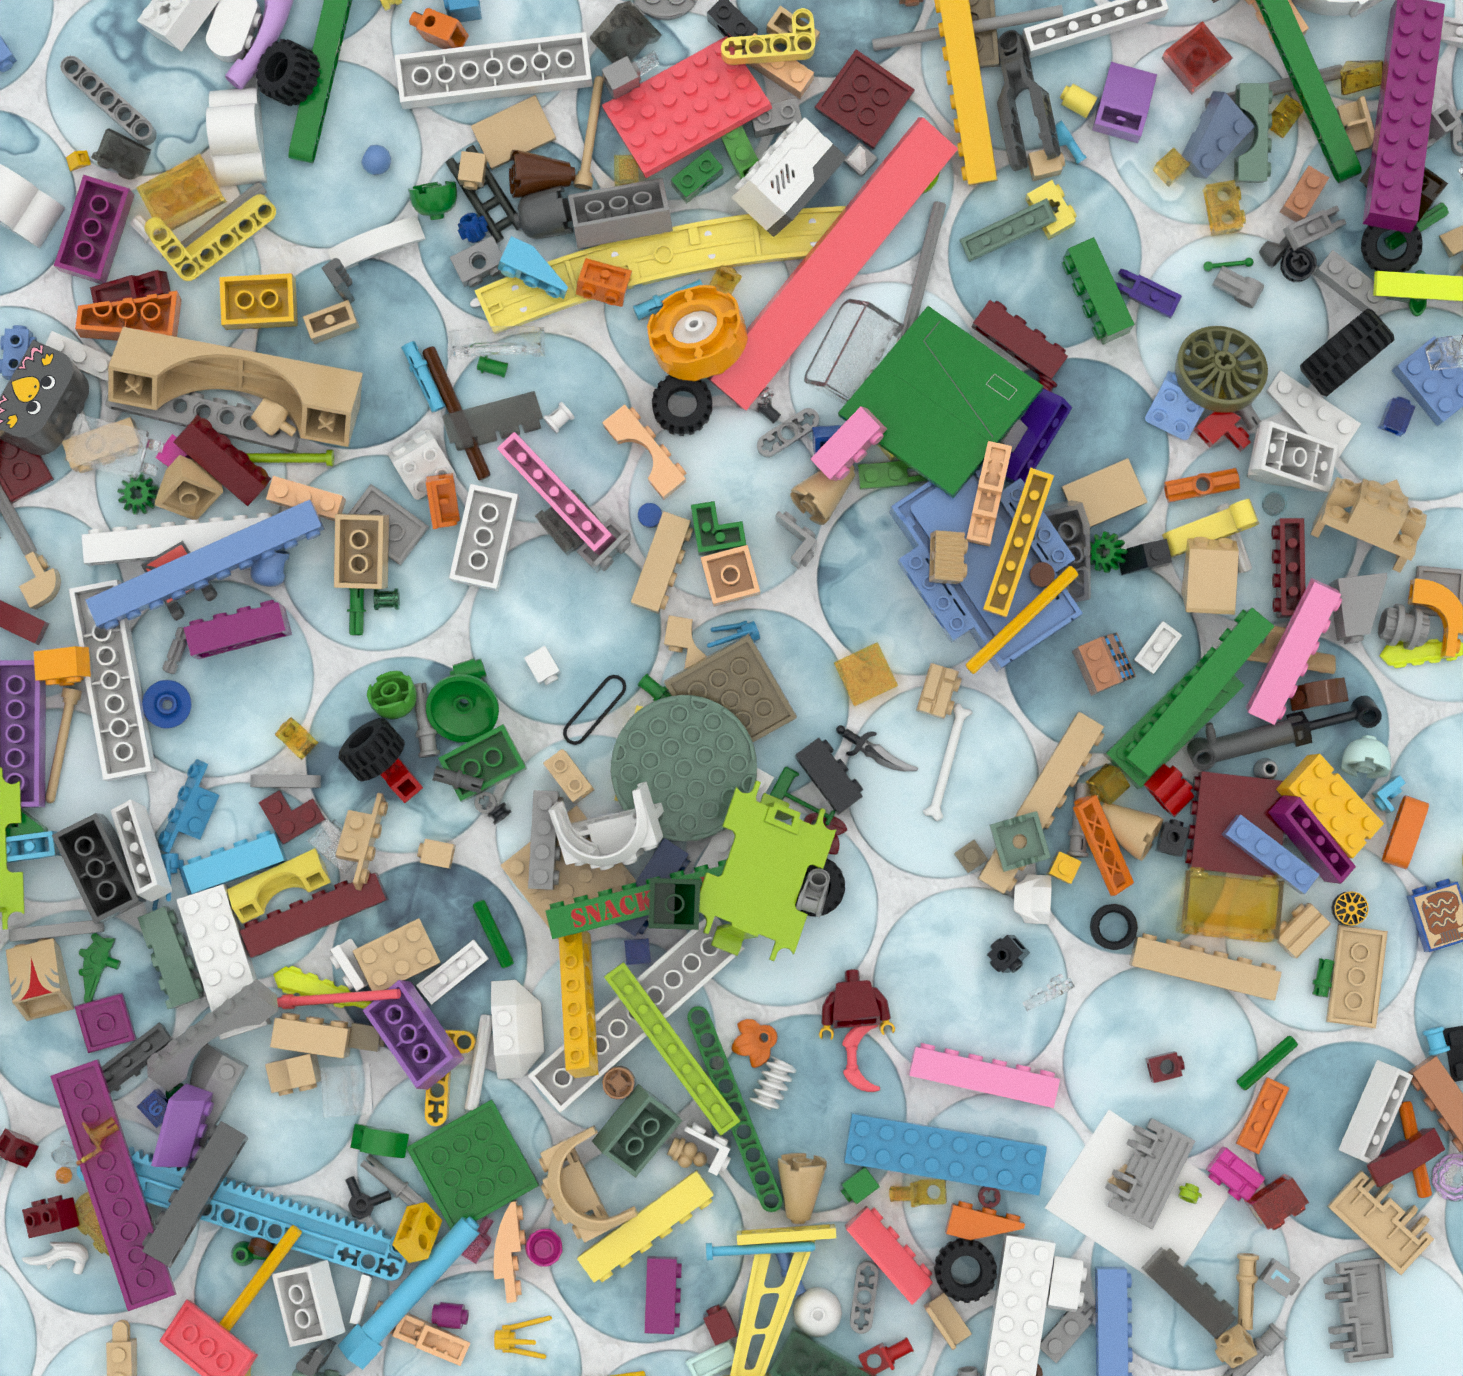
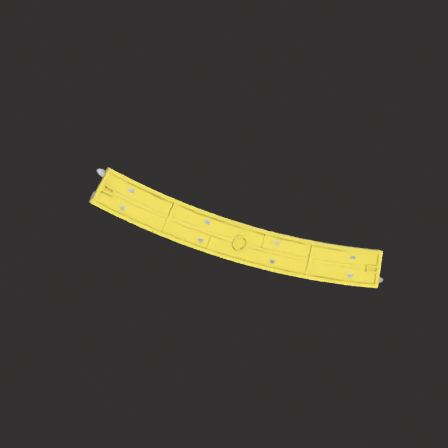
M846 206L803 208L793 221L775 237L768 233L752 216L745 214L674 226L671 232L601 244L547 262L568 286L564 299L560 297L553 298L546 294L545 290L538 287L531 288L525 285L523 280L516 277H505L474 290L477 297L470 302V306L472 308L482 307L494 336H497L552 313L594 300L586 299L576 294L578 278L585 258L631 270L632 274L627 290L638 284L647 285L718 269L804 259Z

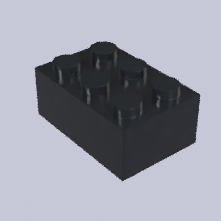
M818 737L795 755V759L833 810H835L836 814L839 815L863 797L860 793L863 791V788L855 778L851 781L846 773L849 769L841 759L836 761L831 753H833L834 749L826 739L821 741Z

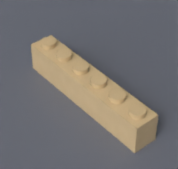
M1143 933L1142 938L1135 937L1129 962L1130 966L1275 1001L1282 972L1275 971V965L1261 963V967L1251 965L1252 960L1238 957L1237 961L1228 959V954L1214 951L1213 955L1204 953L1205 948L1190 945V949L1180 947L1181 942L1166 939V943L1156 941L1157 936Z

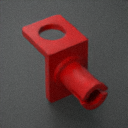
M906 1337L890 1347L884 1346L882 1342L859 1354L858 1357L867 1375L874 1376L889 1367L891 1370H894L895 1360L914 1352V1349ZM871 1354L879 1355L881 1357L880 1366L877 1368L869 1367L867 1364L868 1356Z

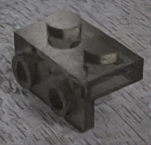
M108 128L105 130L98 151L94 152L91 158L96 160L99 166L106 169L111 168L119 172L118 175L122 178L131 180L142 175L151 149Z

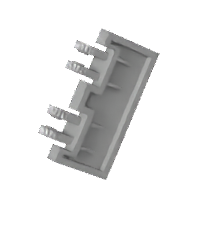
M1150 1118L1146 1128L1152 1132L1137 1125L1133 1129L1136 1134L1151 1140L1149 1147L1147 1148L1133 1139H1128L1126 1143L1128 1146L1145 1154L1142 1157L1133 1153L1125 1172L1134 1176V1178L1115 1169L1112 1172L1115 1178L1130 1184L1128 1191L1125 1192L1116 1185L1109 1183L1106 1184L1105 1189L1124 1198L1121 1201L1112 1197L1107 1207L1153 1229L1195 1140Z
M1382 1258L1335 1263L1336 1274L1346 1275L1323 1278L1324 1284L1334 1285L1336 1283H1343L1344 1291L1325 1293V1299L1349 1298V1301L1339 1302L1341 1323L1348 1325L1329 1327L1328 1332L1333 1335L1348 1332V1340L1333 1341L1330 1343V1349L1353 1348V1351L1344 1352V1361L1346 1363L1393 1358L1384 1260Z

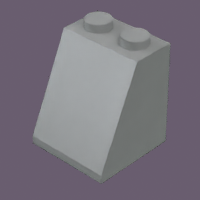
M1387 573L1338 578L1329 583L1330 587L1337 589L1341 593L1340 598H1342L1336 612L1333 611L1337 641L1344 640V644L1358 643L1364 640V636L1371 633L1386 584Z

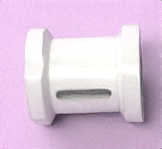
M562 402L559 403V407L549 416L545 415L543 417L556 434L561 426L575 418Z

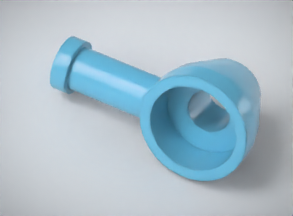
M1062 120L1058 122L1055 126L1059 146L1066 145L1075 158L1076 164L1087 158L1086 155L1082 153Z

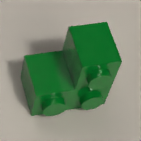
M715 501L691 505L699 556L746 545L743 521L718 525Z

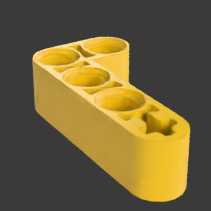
M445 1030L460 1053H468L475 1048L476 1037L471 1031ZM462 1035H467L471 1039V1045L467 1049L460 1047L458 1043ZM451 1071L437 1082L444 1087V1094L441 1097L433 1095L432 1087L426 1090L425 1120L431 1126H440L448 1119ZM431 1100L435 1102L444 1100V1104H439L438 1107L439 1113H443V1117H440L438 1121H435V1117L431 1116V1112H434L436 1109V1103L431 1104Z

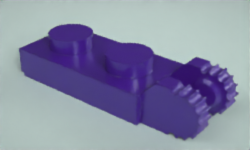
M1125 269L1119 270V276L1128 281L1135 282L1132 289L1119 282H1115L1121 294L1127 295L1128 298L1171 319L1182 298L1180 294L1140 274L1138 276Z

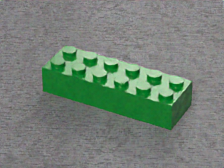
M1203 657L1104 756L1137 789L1142 788L1163 764H1166L1245 686L1235 675L1149 777H1145L1124 759L1127 755L1125 749L1133 740L1136 742L1140 740L1143 736L1140 731L1149 721L1152 724L1159 717L1156 712L1164 703L1168 705L1174 699L1172 693L1180 684L1186 685L1190 680L1187 677L1190 671L1196 665L1201 667L1206 661Z

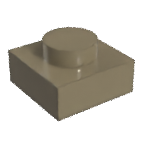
M972 840L954 853L967 873L988 860L975 840Z

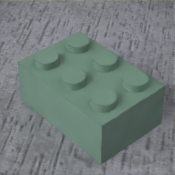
M638 1084L594 1137L592 1142L605 1156L636 1178L683 1120L670 1107Z

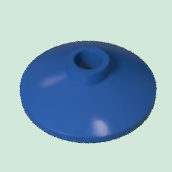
M162 680L151 685L145 692L142 701L143 712L146 718L153 725L160 728H174L182 724L189 716L192 705L191 697L186 688L172 680ZM165 701L172 702V707L170 709L163 708V703Z

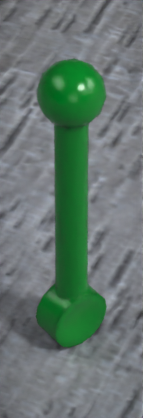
M1246 258L1243 261L1214 264L1207 261L1204 263L1203 269L1209 272L1212 268H1221L1222 266L1246 265L1251 267L1254 261L1252 258Z

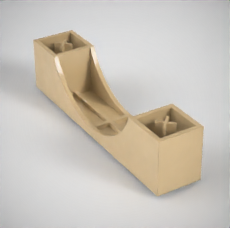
M123 327L108 366V401L158 410L168 401L195 391L209 389L241 391L262 399L267 398L288 409V416L298 429L300 438L349 447L360 409L363 373Z

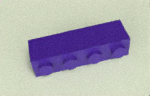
M1043 389L1020 420L1028 429L1014 452L1010 454L1005 477L1006 482L1012 484L1021 478L1025 483L1030 468L1036 469L1073 408L1063 397Z

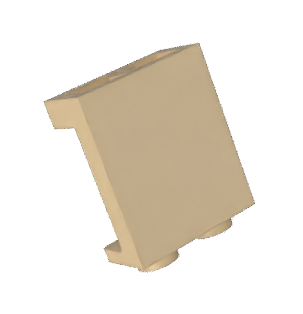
M563 749L543 763L574 804H577L595 790Z

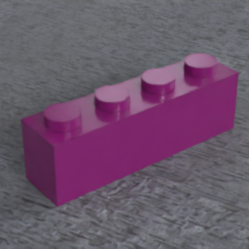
M1283 795L1268 812L1314 870L1320 874L1319 876L1324 882L1341 884L1356 868L1354 863L1300 797Z

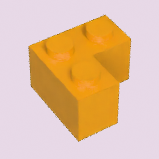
M73 646L33 651L35 681H45L47 686H73L74 683L84 680L83 677H91L89 647Z

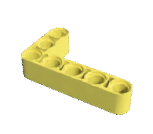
M255 195L186 248L161 218L152 217L148 219L144 230L179 277L185 281H192L272 221L276 215V208L265 195ZM262 205H267L264 211L258 212ZM248 219L244 226L239 227L242 220ZM163 228L160 234L153 235L156 229ZM228 234V238L226 240L220 241V238L223 235ZM171 246H177L173 252L167 253ZM209 249L206 255L200 256L203 250ZM190 263L188 269L181 270L183 265Z

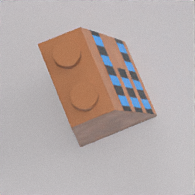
M1117 632L1085 643L1072 651L1091 696L1136 677Z

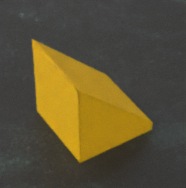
M87 150L74 151L66 157L70 171L91 165Z

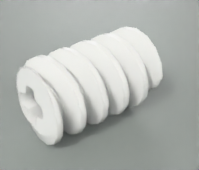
M773 1056L771 1057L775 1060L774 1062H766L770 1071L761 1072L766 1077V1080L757 1081L762 1086V1089H753L758 1097L749 1098L750 1101L769 1110L771 1108L779 1109L780 1105L775 1099L783 1100L784 1096L779 1091L788 1090V1087L783 1082H792V1078L788 1073H796L797 1071L792 1065Z

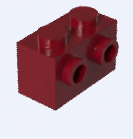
M62 1195L47 1198L48 1203H46V1199H40L31 1202L32 1207L22 1209L28 1237H38L80 1226L74 1198L63 1199Z

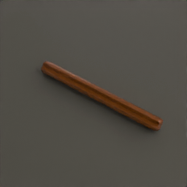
M434 346L428 347L423 350L422 354L428 363L429 370L477 479H486L490 476L488 466Z

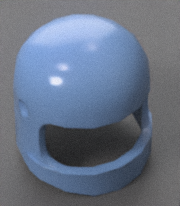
M276 551V555L267 560L260 558L253 561L254 565L251 566L250 571L252 580L256 584L266 587L280 585L285 578L283 572L286 560H289L290 552Z

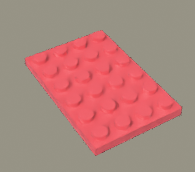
M727 36L639 84L640 87L634 88L631 92L602 105L604 112L645 178L650 177L772 109L770 101L746 64L729 65L723 61L721 45L728 38ZM734 47L729 48L730 55L735 54Z

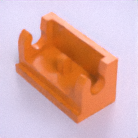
M453 473L427 476L426 488L433 529L457 525V522L460 521Z

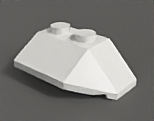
M517 980L491 981V1014L498 1079L522 1078L545 1052L541 1002Z

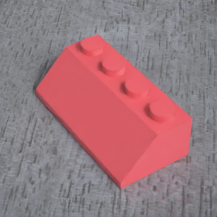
M865 1206L845 1224L846 1230L913 1305L933 1283L930 1279L932 1273L924 1263L920 1266L913 1259L916 1254L907 1244L903 1247L897 1241L900 1236L891 1226L886 1228L882 1224L883 1216L876 1208L873 1207L870 1210L868 1206Z

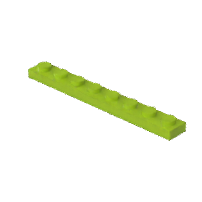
M624 961L604 975L606 981L720 1136L739 1123L740 1119Z

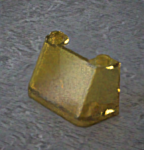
M1190 867L1189 870L1184 871L1176 932L1263 943L1278 941L1280 938L1284 881L1277 880L1278 876L1263 875V879L1258 880L1214 876L1205 873L1204 868Z

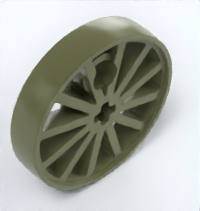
M1208 326L1194 331L1183 341L1175 362V375L1181 390L1197 405L1215 412H1234L1249 406L1259 396L1267 381L1268 365L1261 348L1246 334L1230 327ZM1213 339L1223 340L1221 351L1217 349ZM1230 342L1240 347L1233 354L1228 352ZM1187 349L1190 350L1189 356L1185 353ZM1245 352L1252 358L1244 361L1237 360ZM1184 365L1196 368L1197 370L1186 371ZM1256 368L1258 375L1243 370ZM1206 378L1198 386H1195L1190 381L1195 379ZM1215 381L1212 396L1202 392ZM1244 382L1257 385L1256 389H1251ZM1221 385L1228 400L1218 398ZM1233 388H1235L1244 397L1237 398Z

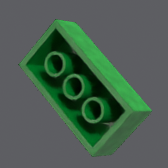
M1092 237L1068 248L1063 257L1062 267L1066 275H1071L1073 279V291L1077 297H1081L1084 303L1082 310L1087 319L1091 318L1094 325L1092 332L1096 340H1101L1104 345L1128 334L1135 324L1095 238Z

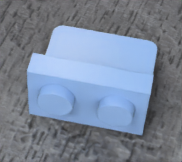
M1168 370L1161 388L1145 416V420L1182 440H1187L1205 408L1197 405L1184 394L1177 382L1175 372ZM1196 382L1193 384L1195 386H1198L1200 383ZM1208 388L1202 391L1207 395H1211V391Z

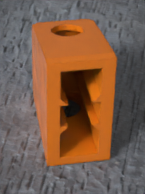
M426 8L423 14L414 11L409 19V24L416 27V30L424 40L442 49L463 47L469 37L459 20L430 8Z

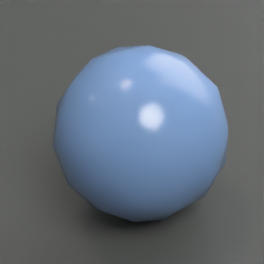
M370 145L362 158L361 164L363 169L369 174L380 175L389 169L391 156L384 146Z

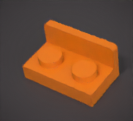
M585 258L578 278L576 294L586 299H594L605 302L608 305L622 307L632 271Z

